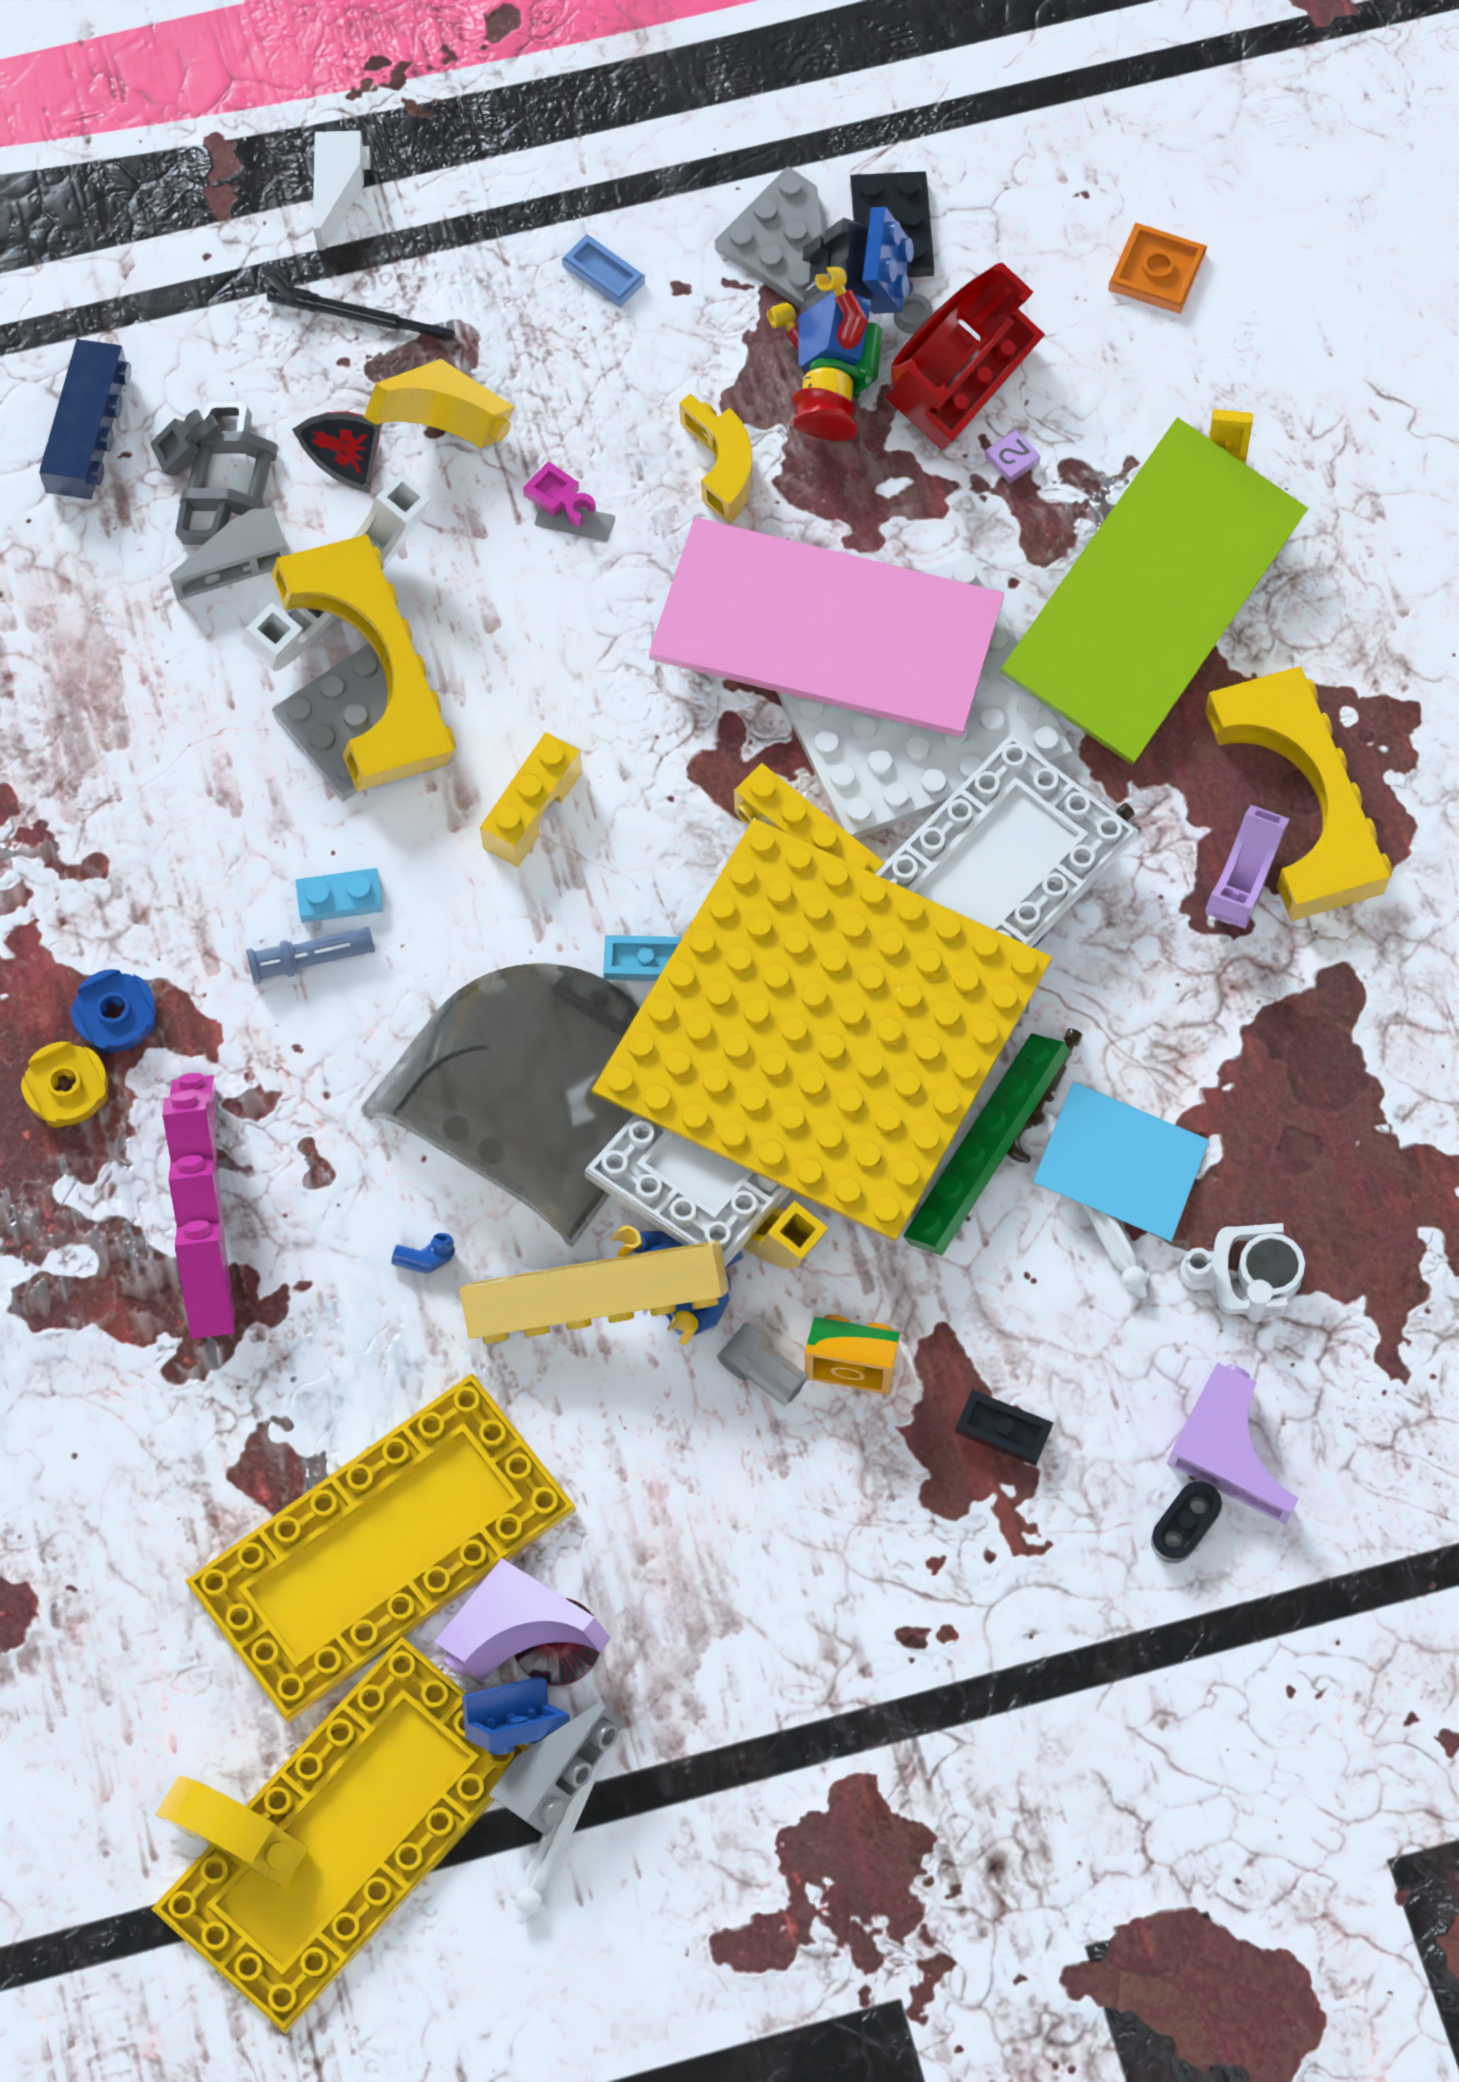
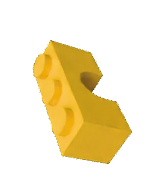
M547 732L543 734L480 826L483 849L516 867L521 864L540 836L539 824L548 805L552 800L561 804L582 774L579 749Z

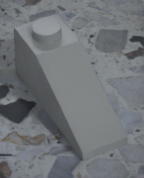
M273 507L251 509L243 515L233 518L170 573L169 576L177 601L273 570L278 557L289 555Z

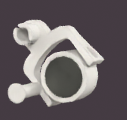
M1283 1223L1224 1227L1217 1234L1214 1251L1194 1248L1187 1253L1181 1262L1180 1278L1184 1285L1190 1289L1215 1290L1216 1300L1224 1313L1246 1314L1251 1322L1258 1323L1263 1319L1264 1315L1285 1316L1288 1306L1287 1300L1292 1298L1301 1286L1305 1260L1298 1245L1283 1235ZM1238 1240L1249 1241L1241 1253L1238 1268L1240 1287L1249 1297V1300L1237 1298L1229 1278V1251L1233 1243ZM1197 1265L1202 1267L1203 1269H1196L1193 1266Z

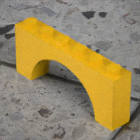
M368 534L278 557L271 573L285 610L299 608L316 609L343 619L366 638L382 665L387 687L384 715L366 733L350 739L342 755L357 792L447 766L456 747L455 737L451 728L444 726L440 716L441 704L435 690H430L426 681L427 671L425 662L420 654L415 653L411 644L412 632L406 618H401L397 609L398 598L396 590L391 582L387 583L383 574V559L378 547L372 546Z
M1301 666L1209 692L1205 708L1206 716L1218 745L1249 743L1266 747L1281 754L1301 770L1317 795L1322 813V835L1306 856L1296 863L1281 869L1277 883L1278 891L1291 922L1385 893L1390 877H1392V867L1389 858L1385 853L1380 854L1376 844L1377 832L1371 818H1365L1361 809L1362 797L1356 783H1350L1347 776V761L1344 752L1340 747H1335L1331 738L1332 726L1330 719L1326 713L1321 714L1316 703L1318 695L1315 684L1311 678L1306 679Z

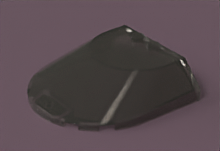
M531 963L510 966L490 972L463 986L441 1005L361 1107L363 1116L370 1120L373 1117H378L391 1121L424 1139L524 1203L556 1230L567 1245L573 1247L610 1196V1194L585 1178V1169L634 1115L592 1094L591 1090L640 1008L629 996L609 981L585 970L566 965Z

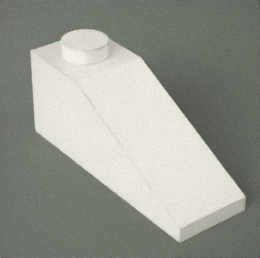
M361 131L315 132L313 232L317 250L326 249L364 186V170L371 169L370 146H363Z

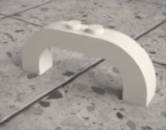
M400 472L375 497L370 512L351 538L368 534L372 546H376L380 550L384 569L414 531L432 497L404 473ZM271 602L245 628L241 642L273 671H279L300 656L338 617L316 609L299 608L285 610L284 607L280 609Z

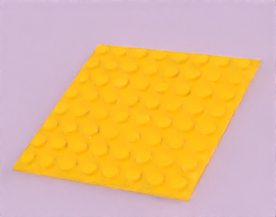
M753 818L591 1091L592 1094L896 1242L1049 967L1052 956Z

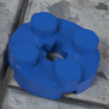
M116 969L103 970L88 977L77 990L78 995L74 1000V1006L73 1004L71 1006L73 1024L81 1039L101 1054H111L131 1049L140 1044L156 1028L157 1007L154 996L148 984L135 974L132 976L121 973L120 970ZM110 1003H115L117 1007L125 1006V1010L121 1012V1016L118 1018H106L103 1015L108 1013L107 1005Z

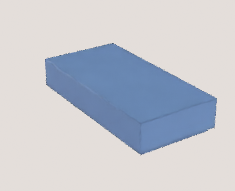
M588 234L562 258V266L619 308L645 284V275Z

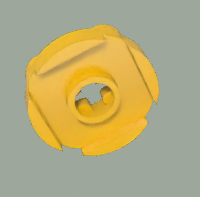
M61 1041L41 1048L31 1057L25 1077L23 1078L22 1076L21 1089L30 1110L52 1127L59 1128L64 1125H74L85 1121L107 1102L108 1077L102 1061L93 1050L87 1047L84 1049L80 1046H74L71 1042ZM65 1075L68 1080L76 1078V1082L69 1091H56L54 1089L59 1085V1077Z

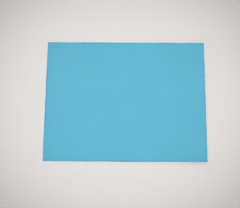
M1073 1081L1033 1183L1172 1242L1209 1139Z

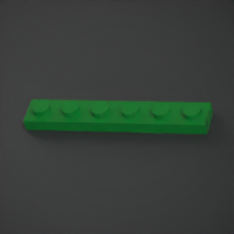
M1033 1033L1030 1034L904 1233L903 1237L910 1246L943 1256L1071 1052L1063 1041Z

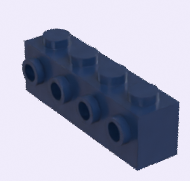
M76 339L39 470L46 493L92 500L95 486L101 485L104 476V464L102 462L104 453L110 452L113 444L114 418L118 419L122 411L121 391L123 385H128L131 378V363L126 361L122 345Z

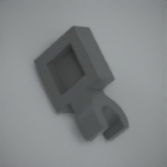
M194 409L186 416L185 421L174 418L150 443L163 473L176 476L199 452L195 442L212 436L219 428L214 415L209 414L203 420L200 411Z

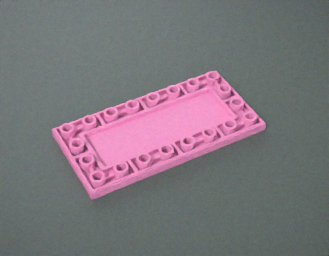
M694 517L649 650V660L963 738L1003 604L1004 592Z

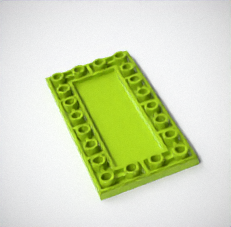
M1176 417L1001 667L999 673L1132 765L1309 508L1182 419Z

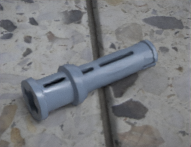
M369 926L364 929L330 935L297 944L282 940L279 946L254 951L252 947L246 949L254 985L260 984L261 979L286 974L288 977L295 976L299 968L375 952ZM350 943V946L321 953L314 952L315 950ZM297 954H308L307 956L295 958V955ZM276 959L280 960V962L272 963L263 966L260 965V963Z

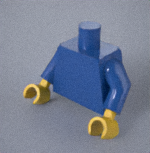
M629 1225L620 1227L611 1237V1241L619 1240L625 1244L617 1252L618 1257L631 1255L633 1251L635 1253H644L683 1246L663 1231H638ZM741 1250L728 1263L725 1269L743 1259ZM726 1272L727 1281H728V1286H729V1292H730V1291H731V1279H730L728 1273ZM729 1292L718 1298V1305L693 1309L692 1302L677 1304L676 1312L665 1314L670 1322L667 1330L670 1332L672 1329H675L678 1335L683 1333L679 1343L683 1346L687 1345L693 1335H698L718 1325L730 1300Z

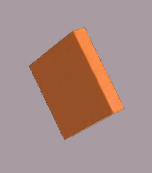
M1135 222L1110 279L1108 290L1181 314L1206 256L1208 246Z

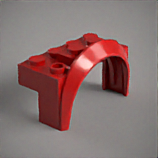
M1003 262L995 264L977 275L952 295L912 335L891 364L890 386L892 389L885 398L942 451L955 440L1046 335L1018 309L1034 291ZM958 320H963L980 336V341L969 333ZM978 351V354L971 360V362L965 367V369L958 375V377H957V378L951 383V385L947 388L946 386L948 385V383H949V382L954 378V376L961 370V368L969 361V359Z

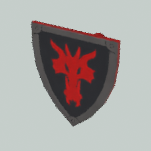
M334 411L312 416L292 429L303 450L320 469L333 479L349 487L366 493L371 492L383 423L375 425L364 418L362 414L349 411Z

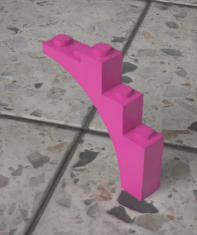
M188 1073L176 1080H172L170 1097L164 1098L162 1113L170 1156L168 1182L176 1221L174 1247L191 1339L234 1334L236 1317L219 1188L215 1118L216 1086L214 1075L203 1076L200 1073Z

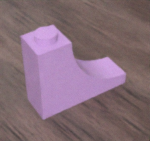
M1217 1362L1171 1450L1167 1464L1199 1481L1211 1484L1217 1490L1286 1525L1299 1498L1280 1486L1270 1476L1260 1462L1253 1447L1249 1430V1406L1257 1382L1250 1379V1374L1244 1369L1233 1364L1224 1366Z
M501 1558L434 1643L446 1655L442 1662L453 1673L461 1678L468 1673L480 1682H483L499 1665L528 1648L552 1642H572L601 1652L611 1637L594 1616Z

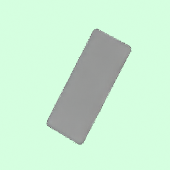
M539 508L534 524L539 527L605 542L608 540L615 516L598 511L592 513L588 509L578 508L576 512L582 515L583 525L577 527L569 522L567 513L562 509L553 517L542 508Z

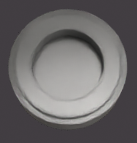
M909 294L907 298H904L902 313H894L895 325L905 333L914 334L933 314L930 301L922 295Z

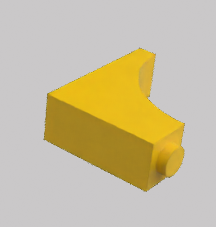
M439 359L377 382L364 418L375 425L387 422H410L427 425L452 433L479 448H484L502 441L507 436L511 428L509 420L514 406L452 365Z

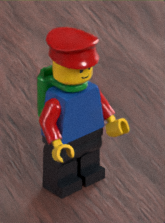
M845 217L825 230V234L821 233L803 247L802 261L810 263L809 286L803 294L804 303L801 304L798 324L795 323V310L789 303H781L767 311L768 320L774 329L786 326L788 332L785 335L799 353V366L801 369L808 371L803 378L802 389L796 391L791 397L796 414L790 422L791 427L806 435L832 442L850 441L855 438L858 432L857 422L854 420L856 410L852 398H859L860 392L871 386L878 378L882 327L876 323L868 322L871 308V291L866 289L867 286L862 281L869 227Z

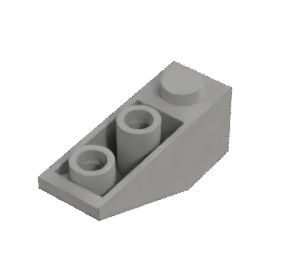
M598 1702L517 1755L489 1796L547 1836L552 1828L561 1821L567 1806L579 1789L588 1782L592 1775V1770L606 1750L615 1743L619 1731L626 1722L605 1705Z

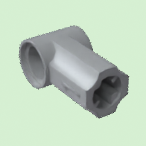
M746 1322L717 1355L719 1362L730 1373L744 1381L749 1379L784 1407L795 1399L808 1380V1375L774 1349L773 1343L763 1332Z

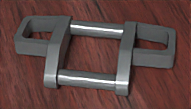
M209 402L205 406L202 416L203 420L209 414L214 415L215 420L220 416H239L236 431H216L212 436L195 442L199 452L194 457L187 488L182 490L175 529V534L183 545H204L228 523L231 511L235 514L243 515L251 509L265 508V504L262 501L271 461L276 460L279 447L270 440L249 433L252 412L245 402ZM211 454H246L256 459L248 494L229 488H203ZM216 511L211 528L208 530H189L192 512Z

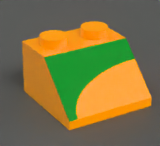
M829 1314L825 1315L824 1318L814 1317L805 1349L804 1372L808 1375V1380L890 1395L899 1348L900 1332L892 1331L893 1329L890 1326L882 1323L872 1322L868 1323L867 1326L852 1324L849 1319L839 1315Z

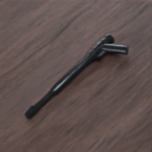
M269 264L263 270V275L271 283L267 290L268 302L287 305L292 308L297 307V309L301 310L307 309V311L314 313L318 311L394 330L401 328L434 336L439 340L453 341L455 331L448 328L401 318L400 315L321 297L317 293L296 288L275 264Z

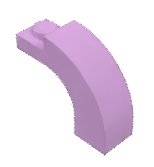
M1250 805L1243 818L1224 871L1210 895L1206 906L1207 915L1215 917L1224 923L1233 924L1244 929L1247 927L1274 863L1289 823V818Z

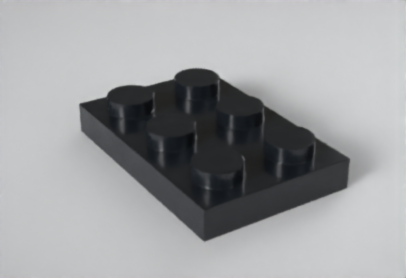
M926 171L850 175L853 221L869 227L871 208L886 207L913 243V259L911 262H908L907 267L908 278L934 276V256Z

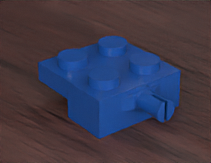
M873 207L870 212L862 281L867 286L866 289L871 291L870 311L873 314L902 313L904 298H907L913 291V288H911L913 284L907 276L908 262H911L913 259V243L886 207Z

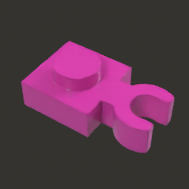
M549 461L523 487L524 496L553 517L562 509L567 513L569 522L577 527L583 525L582 515L576 512L578 508H587L592 513L596 511V502L592 496L586 493H577L579 491V482Z

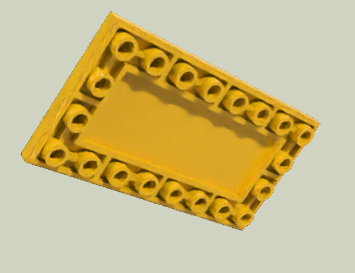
M471 1373L194 1573L185 1582L286 1722L290 1723L389 1650L401 1636L404 1638L485 1579L501 1558L508 1562L576 1511V1506L478 1379Z
M402 1636L246 1805L249 1809L275 1823L277 1828L309 1847L286 1888L278 1886L233 1857L209 1845L152 1908L167 1925L285 2034L291 2030L495 1801L494 1798L489 1796L490 1792L513 1759L528 1749L525 1744L514 1746L513 1752L493 1755L489 1754L484 1748L465 1739L462 1697L467 1693Z

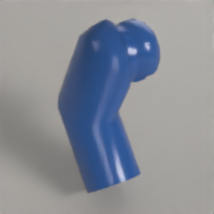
M437 1233L433 1236L430 1244L421 1250L397 1244L393 1251L391 1264L424 1274L431 1273L451 1261L455 1254L454 1240L447 1233Z

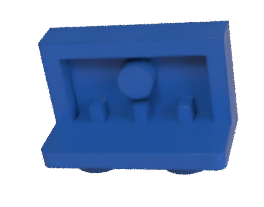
M542 1677L530 1678L472 1692L462 1697L465 1739L484 1748L489 1754L493 1755L513 1752L516 1745L524 1743L536 1744L570 1721V1714L548 1704L547 1681Z

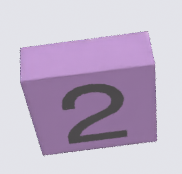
M1014 430L985 450V458L1009 484L1040 464L1041 456L1017 430Z

